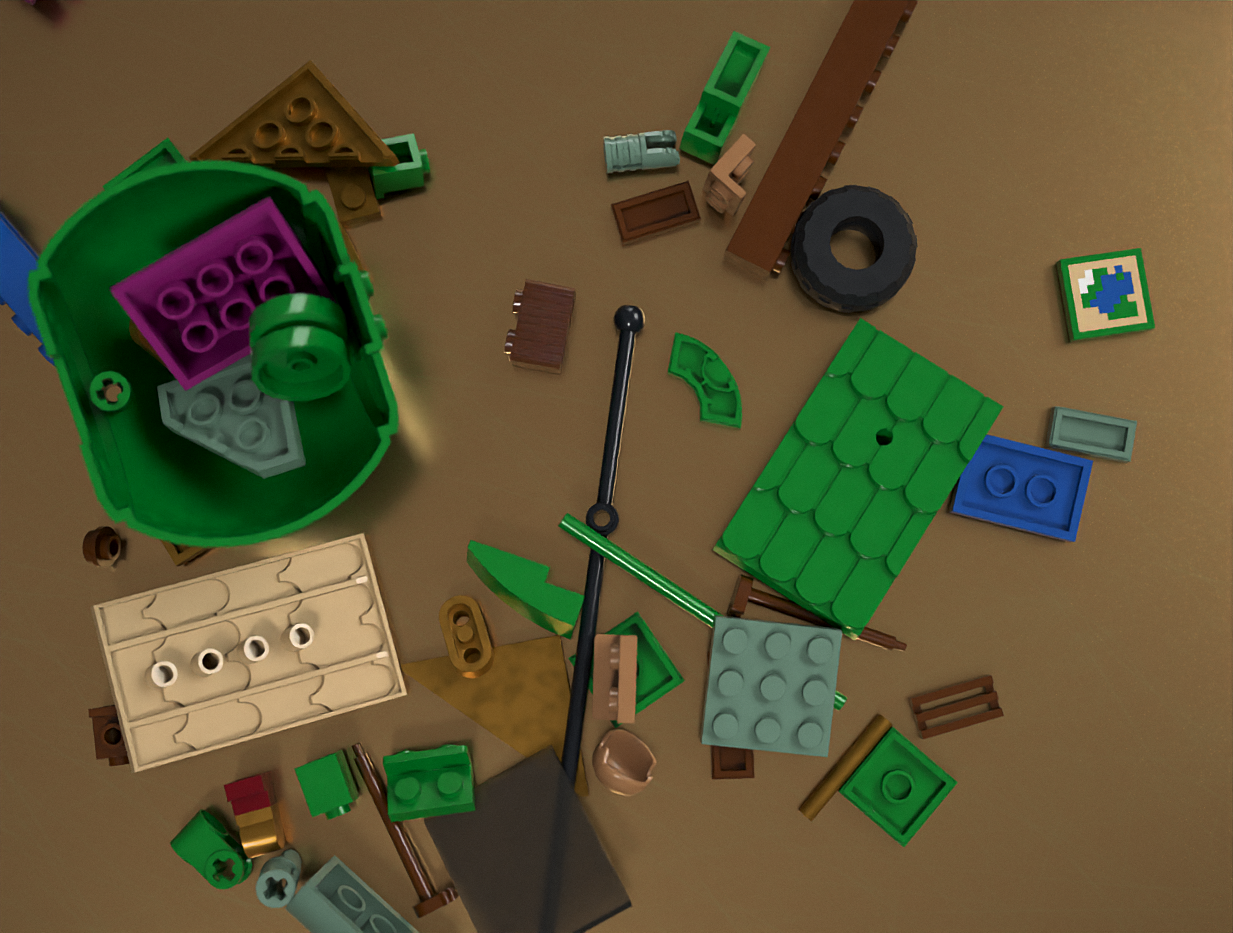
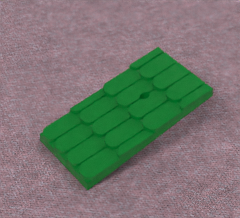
M860 318L716 543L713 551L808 610L827 624L841 629L843 634L855 641L870 621L1004 406L989 397H985L983 393L954 375L948 374L946 370L920 354L914 353L912 349L883 331L877 330L875 326Z

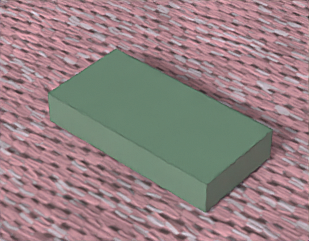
M1054 406L1051 408L1045 448L1128 463L1131 462L1137 421Z

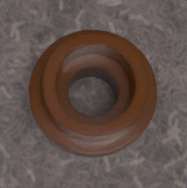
M100 526L96 530L89 531L83 540L84 558L88 563H93L98 568H109L112 566L121 552V542L114 529L109 526Z

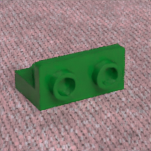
M446 744L437 749L418 752L403 750L395 755L383 757V767L387 775L388 816L391 822L476 811L473 764L467 746Z

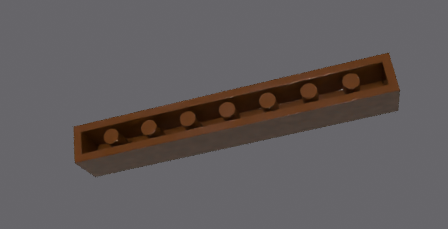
M917 0L853 1L726 248L724 260L766 281L772 270L778 273L781 272L791 252L784 248L790 235H793L808 199L810 198L815 201L820 196L828 180L822 177L821 174L827 162L835 166L846 144L839 139L845 127L851 130L854 129L864 107L858 105V102L863 92L872 94L882 74L881 71L875 68L882 56L887 59L890 58L900 39V36L894 34V31L899 21L905 24L908 23L918 3Z

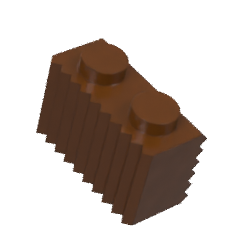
M526 279L524 290L516 289L512 313L519 314L516 330H508L504 353L511 354L510 361L512 365L561 374L576 298L575 288Z

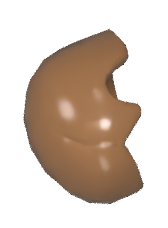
M622 729L608 731L595 748L592 757L595 776L600 783L612 793L629 797L644 791L653 779L650 774L656 765V759L646 744L634 734Z

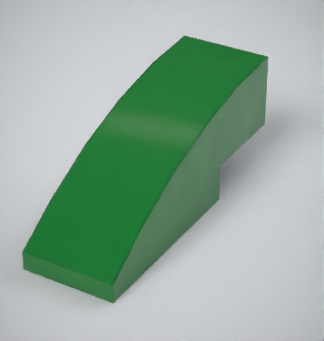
M733 31L684 130L679 147L680 150L713 165L718 162L771 47Z
M470 540L467 548V563L479 579L500 600L521 616L540 627L571 640L582 609L584 595L547 583L550 571L549 566Z

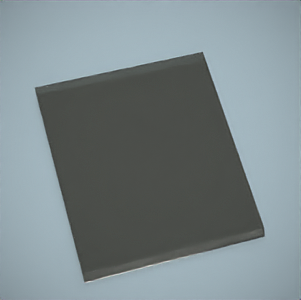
M552 745L474 788L476 811L424 818L425 826L477 933H584L632 906L631 899Z

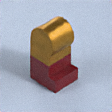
M270 771L225 784L224 789L227 801H231L246 856L253 858L283 849L285 844L284 831Z

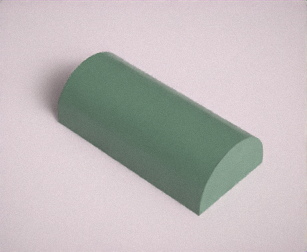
M335 855L298 891L285 907V910L310 933H419Z

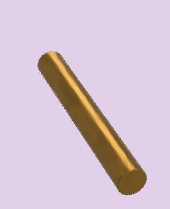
M879 714L799 811L812 822L893 724Z

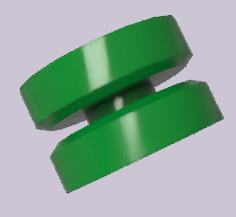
M288 294L271 298L259 305L249 317V343L252 349L250 361L251 380L257 389L272 398L286 401L315 400L327 397L342 389L350 379L351 361L350 350L347 346V317L341 307L327 298L312 294Z

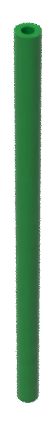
M566 513L559 523V528L711 628H713L714 615L724 616L571 514ZM837 690L835 691L834 709L839 711L844 706L847 697Z

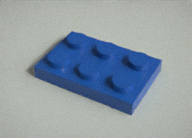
M987 434L955 484L949 512L1070 543L1075 542L1093 460Z

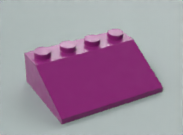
M270 197L263 199L110 287L112 294L185 391L251 353L249 317L264 302L271 298L288 294H312L327 298L335 304L337 303L326 279Z

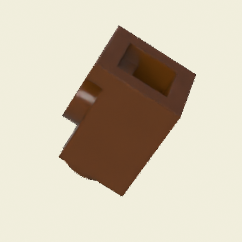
M115 705L88 709L89 718L92 717L96 760L108 758L109 766L130 764ZM113 728L118 729L121 733V740L118 743H114Z

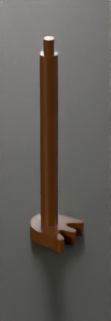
M740 574L726 612L728 615L741 618V615L745 612L747 602H751L821 627L834 628L793 601L752 588L753 578ZM866 626L857 638L891 651L893 648L905 651L907 647L906 643L897 641L895 636Z
M359 743L351 746L356 756L354 761L421 901L413 906L417 918H421L451 903V901L458 897L454 886L452 885L434 895L400 821H390L388 816V797L368 753H363Z

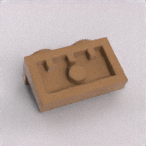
M744 133L712 167L702 189L707 193L705 196L706 201L720 213L726 210L732 216L739 210L747 194L739 184L750 172L748 169L755 162L751 155L756 144Z
M597 634L595 636L593 719L617 720V723L635 724L637 635Z

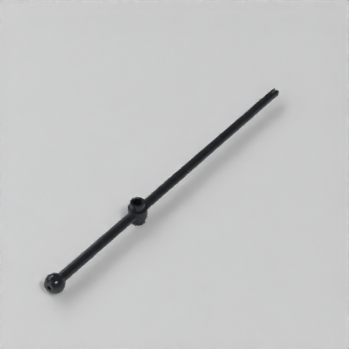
M631 305L620 306L613 317L614 326L620 333L597 502L590 507L586 514L587 526L607 539L609 535L616 531L619 525V515L613 507L635 338L636 334L642 331L646 323L644 311L640 307ZM601 513H606L610 516V521L605 526H598L595 523L596 517ZM591 548L538 933H555L594 638L596 635L606 561L605 557Z

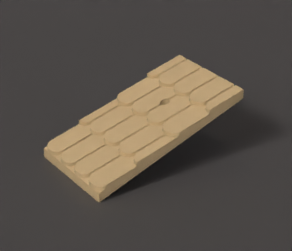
M364 533L90 607L132 773L407 695ZM203 657H207L211 661L210 669H206L203 666Z

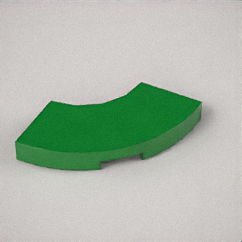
M675 332L667 374L682 380L694 392L699 404L700 422L740 430L742 423L741 396L735 378H733L728 367L720 359V356L706 344L688 335Z

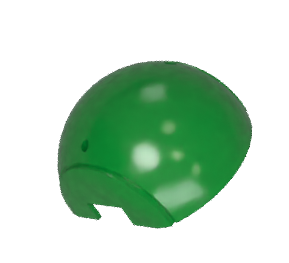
M202 160L164 165L132 175L106 188L73 213L48 241L36 261L38 269L29 271L28 295L33 315L47 355L53 359L82 442L79 448L97 500L115 523L125 521L128 528L149 537L175 544L197 547H234L279 538L306 527L343 503L364 483L379 464L391 443L389 435L398 433V404L380 352L384 349L382 342L388 339V333L382 315L380 313L373 315L369 303L370 297L374 296V291L368 272L366 270L359 271L356 261H350L335 212L318 189L308 191L306 184L285 174L239 162ZM270 197L326 279L337 302L336 304L341 307L347 317V346L350 350L351 373L350 379L342 389L327 397L310 401H293L306 465L262 478L171 431L163 424L157 386L177 379L170 370L134 342L129 331L131 318L112 294L110 287L263 199ZM112 386H118L122 391L117 394V401H110L106 396L107 390Z

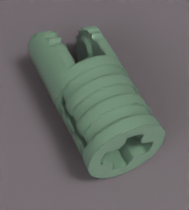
M663 130L626 134L623 136H603L606 173L677 166L680 162L679 152L676 149H672L673 145H676L677 142L675 131Z
M287 849L281 853V856L273 857L263 865L256 883V895L265 906L280 908L290 903L294 897L302 863L299 853L295 850ZM282 878L286 880L285 887L282 885Z

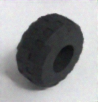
M844 185L841 188L831 189L823 193L814 202L812 201L796 224L790 249L794 275H796L800 286L806 294H809L817 303L826 308L829 307L838 310V312L846 313L864 312L874 309L895 296L905 285L916 261V249L918 247L917 235H915L912 225L913 222L897 200L881 192L879 189L856 185ZM844 230L861 232L869 238L874 246L876 256L874 264L868 268L858 270L845 267L832 254L830 246L831 236Z

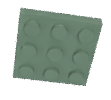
M714 615L700 734L701 744L828 757L842 630L838 628Z

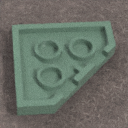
M251 355L243 357L186 391L177 380L157 386L163 424L184 438L262 478L306 465L294 402L272 398L257 389L251 380Z

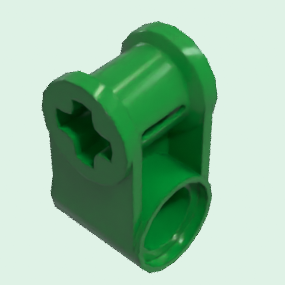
M200 809L170 842L171 847L178 856L192 865L210 885L217 889L225 890L241 884L253 872V858H248L243 850V846L214 815L204 809ZM232 859L235 863L231 869L233 874L228 876L224 872L228 866L225 861Z

